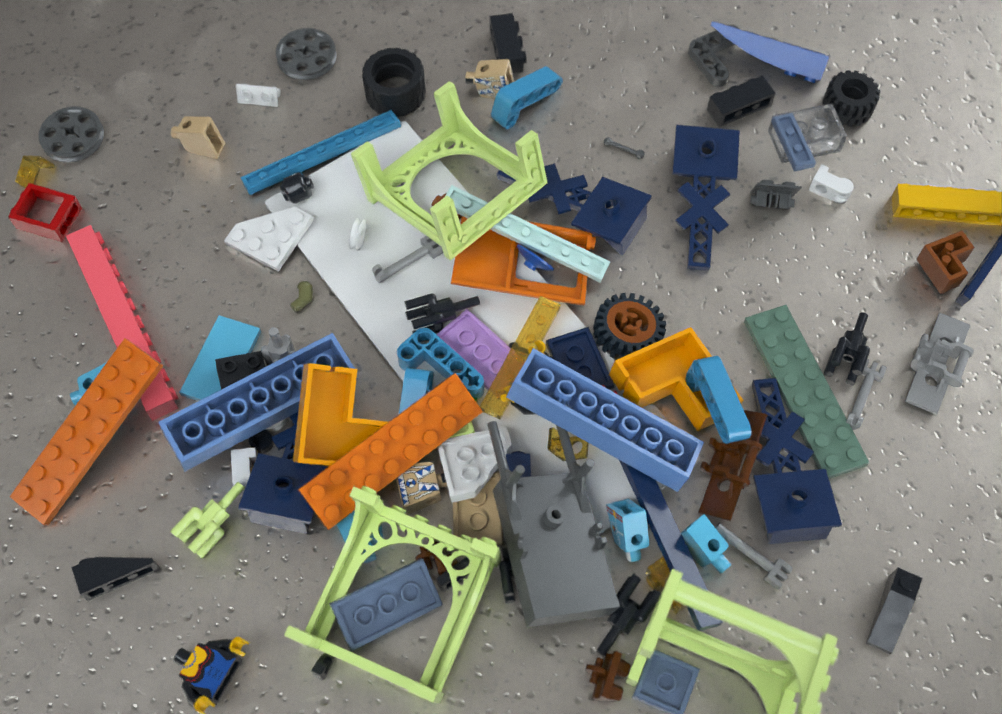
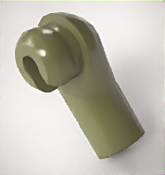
M301 281L297 285L299 297L290 304L296 313L313 299V287L308 281Z

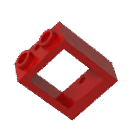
M28 183L25 190L21 192L16 205L11 209L8 218L18 230L63 242L82 207L74 195ZM37 199L61 205L50 224L27 218Z

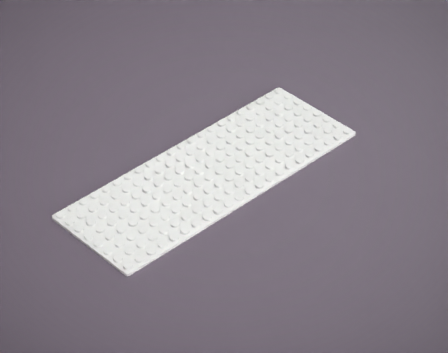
M403 121L400 128L369 141V143L373 145L381 170L383 171L423 140L407 122ZM356 149L309 175L314 185V188L311 189L312 195L310 198L293 204L290 201H286L282 192H279L265 201L266 207L271 213L296 207L313 216L314 221L297 244V247L402 382L404 381L405 371L399 366L397 349L412 335V331L417 330L413 329L411 321L425 317L421 316L407 320L405 312L416 308L406 310L404 301L433 293L436 295L437 300L450 297L453 303L478 296L480 305L467 309L509 346L511 342H515L518 347L528 350L529 347L533 346L538 350L534 341L540 340L544 342L546 347L544 352L549 356L550 353L546 346V340L586 328L566 303L452 285L451 279L455 257L450 261L444 256V253L434 259L429 254H426L378 283L372 268L379 264L382 270L423 247L420 239L426 235L379 201L375 204L368 201L351 157V153ZM437 159L426 165L415 176L411 184L410 193L413 201L431 214L430 208L433 207L431 204L435 197L446 194L451 185L465 192L467 190L445 165ZM405 182L401 183L397 187L403 186ZM358 217L360 221L366 219L367 222L365 239L359 251L356 250V247L351 249L349 245L352 226ZM518 252L516 278L548 284L537 270L533 271L523 264L526 260ZM466 309L456 311V317H458ZM453 320L443 322L444 328ZM425 340V341H422V342H420V343H421V344H427V343H429V341H426V340ZM597 345L610 373L615 359L610 357L608 351L606 353L602 351V345ZM518 351L515 352L524 361H526L529 356ZM406 355V356H404L403 358H404V359H410V358H412L413 356H412V355ZM438 355V356H436V358H439V359L445 357V355ZM426 361L416 368L434 372L432 389L445 380ZM455 369V370H453L452 372H453V373H460V372H462V370H460V369ZM614 383V388L610 389V391L613 392L615 390L618 395L623 397L624 390L619 391ZM484 387V394L478 399L477 403L483 412L472 420L475 433L488 430L487 424L491 421H496L498 427H507L512 443V451L509 454L514 451H522L525 454L530 453L531 477L569 473L556 425L537 414L524 415L511 405V401L503 402L501 398L497 399ZM653 403L643 407V409L669 422ZM568 432L577 464L582 466L587 459H592L595 463L585 478V489L595 523H602L601 535L611 528L606 504L628 498L637 505L639 503L619 459ZM698 456V458H697V460H696L695 465H697V464L699 463V461H700V457H699V456ZM656 480L660 490H663L665 487H667L666 485Z

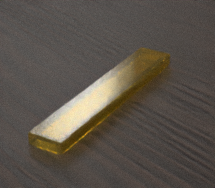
M542 296L539 297L480 405L484 413L501 420L511 402H503L500 396L502 394H508L504 388L512 386L529 356V347L533 346L538 350L534 341L540 340L543 342L561 308V304Z

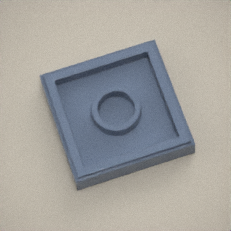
M654 649L651 658H647L632 698L668 714H684L700 669Z

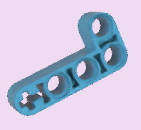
M546 66L502 87L496 94L491 118L507 130L512 128L518 120L521 109L555 93L561 87L563 78Z
M420 328L398 347V362L400 368L404 371L406 368L416 369L426 361L446 379L453 374V370L460 369L462 372L456 374L472 397L480 399L483 396V376L432 330ZM425 340H426V341H429V343H427V344H421V343H420V342L425 341ZM406 355H412V356H413V357L410 358V359H404V358H403V357L406 356ZM438 355H445L444 358H436Z
M712 356L694 360L686 373V384L692 392L701 391L722 441L728 444L749 439L751 437V426L720 357Z
M406 368L399 413L432 390L433 371Z

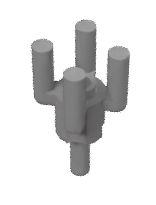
M276 327L269 329V344L261 348L267 366L296 352L291 337L288 334L280 336Z

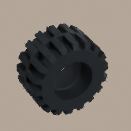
M846 70L845 73L839 72L829 82L822 101L823 110L826 111L827 117H832L831 120L839 122V125L847 124L848 127H852L853 124L859 126L861 123H866L871 118L880 98L878 84L873 82L874 79L872 77H867V74H861L859 71L854 70V72Z

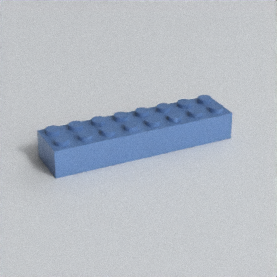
M331 333L159 421L162 433L184 472L299 411L304 364L311 363L355 369L334 334Z
M534 348L506 396L508 399L676 492L689 479L704 444L700 439Z

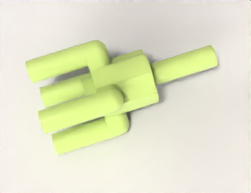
M237 482L218 504L211 499L202 510L198 507H192L170 532L186 543L200 529L202 532L188 548L203 559L223 537L225 532L220 526L230 516L225 510L245 487Z

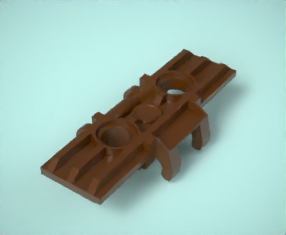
M744 410L751 426V437L749 439L725 444L724 442H718L715 438H710L708 445L713 449L714 454L710 465L702 461L700 470L706 475L711 476L700 506L699 514L731 521L741 490L749 487L750 480L748 479L758 451L762 450L763 445L758 443L767 414ZM747 453L740 475L737 476L744 454ZM729 480V489L727 491H720L721 483Z

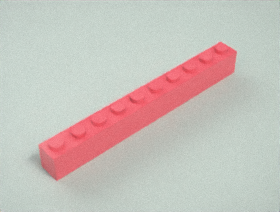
M89 225L66 235L116 347L118 348L123 339L126 338L161 363L156 350L151 351L149 347L153 343L148 333L143 334L141 330L145 326L140 316H135L133 313L137 309L131 297L127 299L125 296L129 292L124 282H119L117 279L121 275L116 265H111L109 262L113 258L108 248L103 249L102 247L105 241L99 231L95 233L92 226ZM164 368L159 371L140 398L152 421L178 409L175 400L179 398L173 386L168 387L166 382L170 381Z

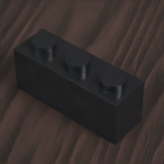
M513 13L489 16L490 34L496 60L509 59L512 73L523 72L524 63H527L526 52L521 49L523 48L522 36H518V21L514 20Z
M762 75L749 79L740 85H734L725 91L714 93L709 98L707 111L716 124L721 127L772 106L776 92Z

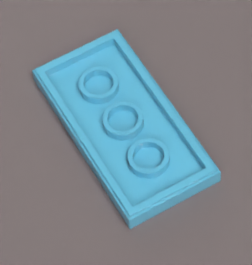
M219 315L179 392L180 395L200 401L220 391L221 387L215 359L251 353L261 334V329Z

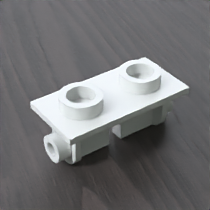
M236 84L238 103L278 107L277 97H280V89H277L276 86Z

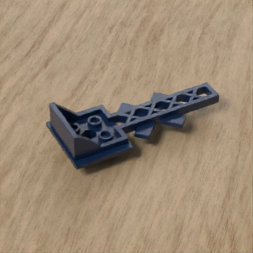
M676 125L672 174L682 177H693V186L686 182L677 190L691 205V208L675 220L684 231L690 227L687 269L710 270L712 231L714 229L719 234L729 226L714 208L728 198L730 193L722 185L715 189V180H737L740 130ZM709 148L712 153L705 154L702 149ZM698 177L710 178V182L704 186L698 180ZM703 218L706 222L701 224L698 220ZM699 233L706 238V241L702 244L695 239V236ZM700 252L705 258V263L693 262V256Z
M555 163L544 166L547 184L528 198L529 203L542 199L551 200L555 203L558 215L570 212L571 209L578 211L571 222V226L605 239L620 255H624L647 219V204L651 200L652 195L602 177L594 190L590 192L583 189L588 187L584 175L561 180ZM501 170L497 172L498 180L511 185L517 181ZM570 192L572 195L566 196V193ZM587 199L584 205L579 203V201Z
M776 378L753 380L752 389L758 412L767 414L760 435L766 439L767 444L756 456V460L766 467H769L772 463L774 469L773 474L753 476L767 532L768 544L827 539L831 529L841 527L842 522L826 469L801 471L799 460L806 464L814 451L792 438V436L804 423L805 419L794 412H791L788 417L786 416ZM771 387L772 394L768 396L761 392L760 388ZM768 405L777 410L778 413L775 416L766 411ZM781 450L786 451L788 455L786 457L781 455ZM787 467L793 472L782 473V469ZM792 496H800L803 500H796Z
M297 412L289 416L294 426L271 437L278 450L285 448L283 457L258 453L238 509L248 512L251 523L307 534L314 511L298 489L327 467L297 463L290 460L294 456L293 448L295 447ZM282 483L289 484V486L284 488L278 487Z

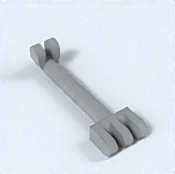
M425 236L420 239L423 247L382 270L379 264L375 265L372 268L374 277L379 283L426 254H429L434 259L443 253L442 247Z
M867 359L862 373L865 378L853 410L849 413L846 423L850 424L852 430L858 429L862 425L864 418L860 416L873 381L881 382L887 368L882 365L879 372L876 371L878 363L874 361L871 367L868 368L869 359Z
M718 523L715 528L720 535L768 571L764 580L773 587L780 589L782 583L778 579L785 581L788 576L784 572L790 573L793 568L781 558L772 563L721 523Z

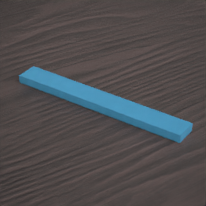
M392 110L387 111L242 176V183L249 195H252L282 181L290 175L305 171L367 141L369 142L400 128L401 123Z

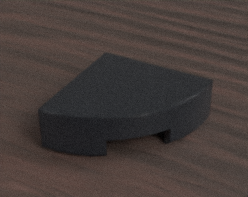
M323 653L311 671L313 675L321 680L325 679L335 659L334 656Z

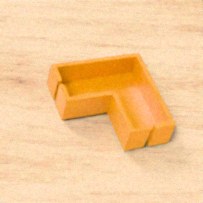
M691 327L614 361L609 376L619 391L624 390L622 395L625 399L643 408L672 394L697 431L714 424L701 391L692 392L686 384V373L693 361L712 357ZM734 387V390H735V392H736V394H737V396H738V399H739L740 403L742 404V402H743L744 400L742 399V397L740 396V394L737 392V390H736L735 387Z
M311 363L304 364L293 462L331 465L387 423V421L352 418L357 369Z

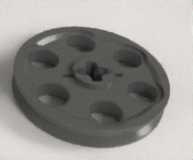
M303 28L288 33L279 41L276 47V58L280 69L286 75L301 80L314 79L326 74L335 64L337 57L333 39L325 32L313 28ZM310 36L315 37V39L312 41L305 40L307 37ZM290 42L296 43L293 47L286 46ZM325 45L330 46V48L327 50L320 49L322 46ZM286 57L292 58L289 62L282 61ZM321 60L326 61L324 65L316 64L318 61ZM302 66L307 67L305 71L297 70L299 67Z
M77 106L55 111L45 119L39 130V142L45 153L52 159L60 162H76L89 157L99 148L104 138V129L98 116L87 108ZM69 117L68 121L64 123L60 122L61 118ZM90 117V119L87 122H80L82 118ZM56 131L54 136L46 137L48 132ZM92 131L97 132L94 137H87L88 133ZM56 146H63L62 150L53 152ZM77 146H84L80 152H74Z

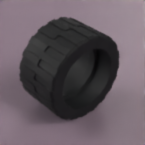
M386 48L377 51V53L372 54L366 60L362 68V78L366 100L372 109L379 114L392 110L398 117L412 113L421 106L426 94L424 67L421 60L414 53L406 49ZM391 77H402L409 80L407 84L396 88L379 85L380 82Z

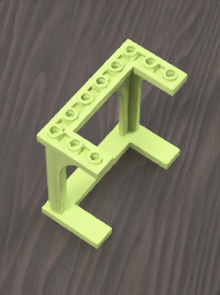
M449 81L433 93L443 126L383 171L381 170L374 147L368 141L353 151L351 157L368 201L372 204L379 201L442 247L444 256L451 261L545 186L547 178L537 133L531 130L515 142L518 156L514 155L487 138L470 122L461 109L455 84ZM454 143H456L455 146H454L452 149H447V148H449L451 145H453ZM455 154H467L482 158L517 180L461 225L454 201L449 196L444 197L431 207V214H429L413 201L410 193L411 184L421 169L439 158ZM405 182L403 186L397 187L401 183Z
M362 486L361 489L353 487L349 495L355 502V513L351 529L304 631L289 625L284 636L308 647L319 649L379 676L430 702L441 703L444 693L441 691L494 566L498 568L502 559L500 550L496 546V542L482 536L481 540L464 534L457 537L451 534L452 530L448 527L438 524L436 528L429 525V520L415 514L413 518L406 515V510L396 505H392L391 508L384 506V501L376 494L377 492L369 487ZM383 522L390 524L393 531L391 538L387 540L383 539L379 534V526ZM397 525H399L400 529H401L403 532H405V530H407V532H408V533H407V536H405V537H400V536H398V527H397ZM372 533L374 538L378 541L377 544L374 546L368 545L369 542L373 540L372 538H370ZM424 538L429 539V543L426 545L422 543ZM393 544H414L431 551L443 562L452 581L453 599L451 609L420 682L326 641L336 620L329 603L347 595L359 568L368 557L376 551ZM444 548H447V551L457 550L449 557L442 553ZM466 556L469 558L470 563L465 569L455 570L452 568V562L457 557ZM469 574L467 580L464 578L463 585L457 582L458 576Z
M672 569L651 614L625 682L626 684L633 687L636 686L647 658H651L657 641L660 638L741 674L759 693L765 706L766 714H794L797 703L794 702V697L797 692L800 693V703L796 714H820L822 703L818 702L821 691L825 692L830 682V675H827L829 664L833 665L839 652V649L835 647L837 637L826 633L822 638H819L682 581L683 573ZM672 601L682 603L766 639L778 648L787 660H767L668 618L667 615Z

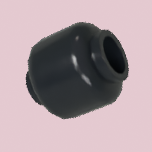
M301 172L284 178L282 185H280L285 200L293 204L310 198L312 195L311 189L314 188L311 178L309 176L305 177Z

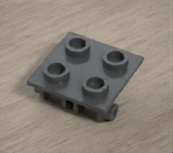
M761 180L750 191V193L755 194V196L751 195L750 204L766 207L767 201V207L770 208L772 196H774V208H777V205L781 209L794 208L795 199H791V197L800 191L802 186H795L796 183L783 182L781 185L774 184L772 180Z

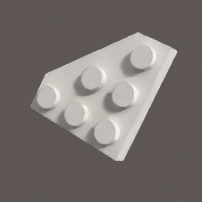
M291 207L235 224L224 242L226 245L279 272L314 221V218L309 213L296 207Z
M503 426L498 427L506 456V454L512 451V443L507 427ZM489 430L448 438L437 447L451 503L475 498L498 469Z

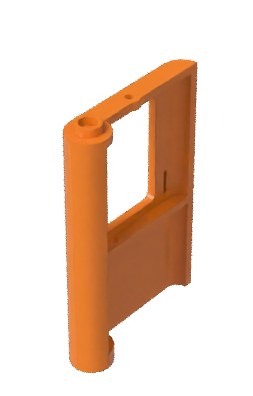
M462 216L461 224L468 218ZM527 221L587 251H590V249L594 250L596 237L592 236L589 232ZM490 229L455 257L451 279L452 285L585 305L587 276L578 272L577 284L574 288L516 278V267L519 252L517 245L519 243Z

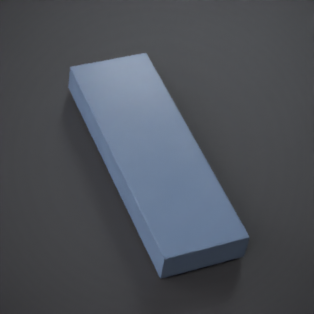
M793 113L772 117L771 123L794 172L815 167L816 161Z

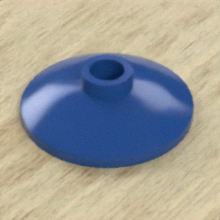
M517 245L519 252L526 260L523 264L529 269L535 271L536 268L545 271H554V268L524 246Z

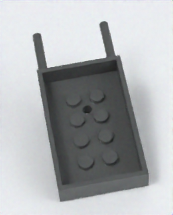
M489 422L487 426L501 477L493 489V494L527 628L610 616L620 605L603 550L607 543L606 537L601 538L600 536L603 526L602 523H595L585 489V478L594 466V461L587 459L582 466L577 464L568 431L556 425L569 473L521 477L525 468L522 465H518L513 472L509 470L497 422Z

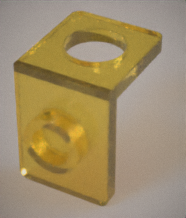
M23 156L15 181L26 188L28 183H36L40 168H55V164L41 156Z
M554 427L549 428L547 449L560 460L566 461L558 431ZM577 436L569 437L572 446L576 442L582 443L581 451L574 454L576 460L586 459L588 457L589 443Z

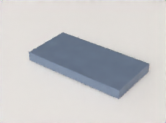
M420 558L329 603L348 648L352 652L443 605L423 558Z

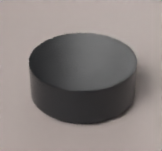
M265 429L249 438L250 447H255L260 454L270 451L274 445L271 438L272 434Z

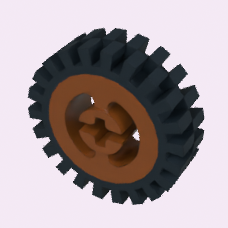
M621 293L619 298L615 294L611 297V300L607 298L604 304L600 305L593 325L594 338H598L597 345H603L602 351L604 353L611 350L610 357L614 359L615 355L619 354L620 358L664 338L666 321H663L665 316L663 312L658 314L660 308L657 305L651 308L653 301L650 299L647 303H644L645 297L642 295L637 300L635 299V293H630L629 298L626 297V293Z

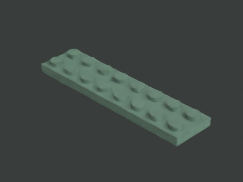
M787 305L745 317L744 323L771 377L776 378L780 394L790 414L794 412L805 419L798 430L806 446L814 451L812 458L817 468L826 469L830 479L867 466L869 460L850 424L846 423L847 418Z

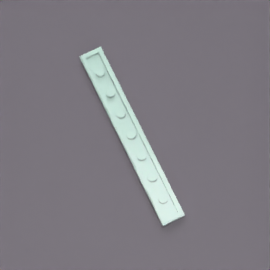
M451 185L445 197L449 196L453 199L457 214L466 218H470L488 203ZM511 213L490 229L599 283L610 264V261Z

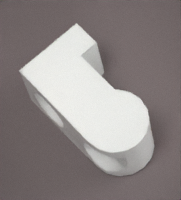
M821 164L809 191L837 203L847 202L854 188L853 183L847 178H839L829 173V167Z
M255 447L231 450L233 486L239 482L246 487L253 464H255L258 456Z

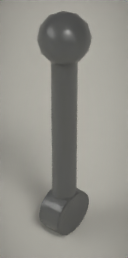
M610 137L604 139L605 145H613L633 153L638 159L644 157L645 152L643 150L636 151L612 141Z

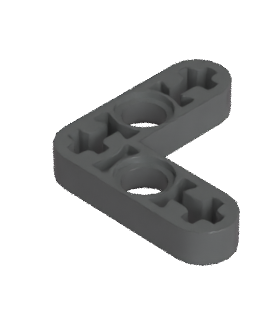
M717 30L691 41L688 54L712 85L722 87L728 81L729 71L715 53L735 44ZM710 40H717L719 44H712ZM710 60L713 62V65H706L704 61Z

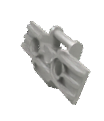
M942 313L938 314L930 338L928 334L922 335L917 352L913 357L911 368L915 371V375L905 402L937 415L948 385L953 387H960L962 385V375L968 358L973 355V349L964 344L970 324ZM949 356L954 359L958 357L953 373L946 370V362ZM925 377L934 378L937 382V385H928L925 381Z

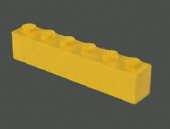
M904 183L897 184L891 196L893 217L1002 226V192L995 190L984 191Z

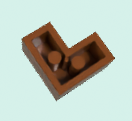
M959 231L925 245L916 260L939 293L942 294L959 287L968 271L962 263L967 260L975 247L965 233Z

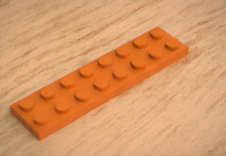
M124 338L9 497L43 525H49L162 369L163 365L130 340Z
M453 373L300 487L298 491L325 528L329 530L355 510V502L349 496L353 487L361 489L362 486H366L378 493L483 411L457 374Z

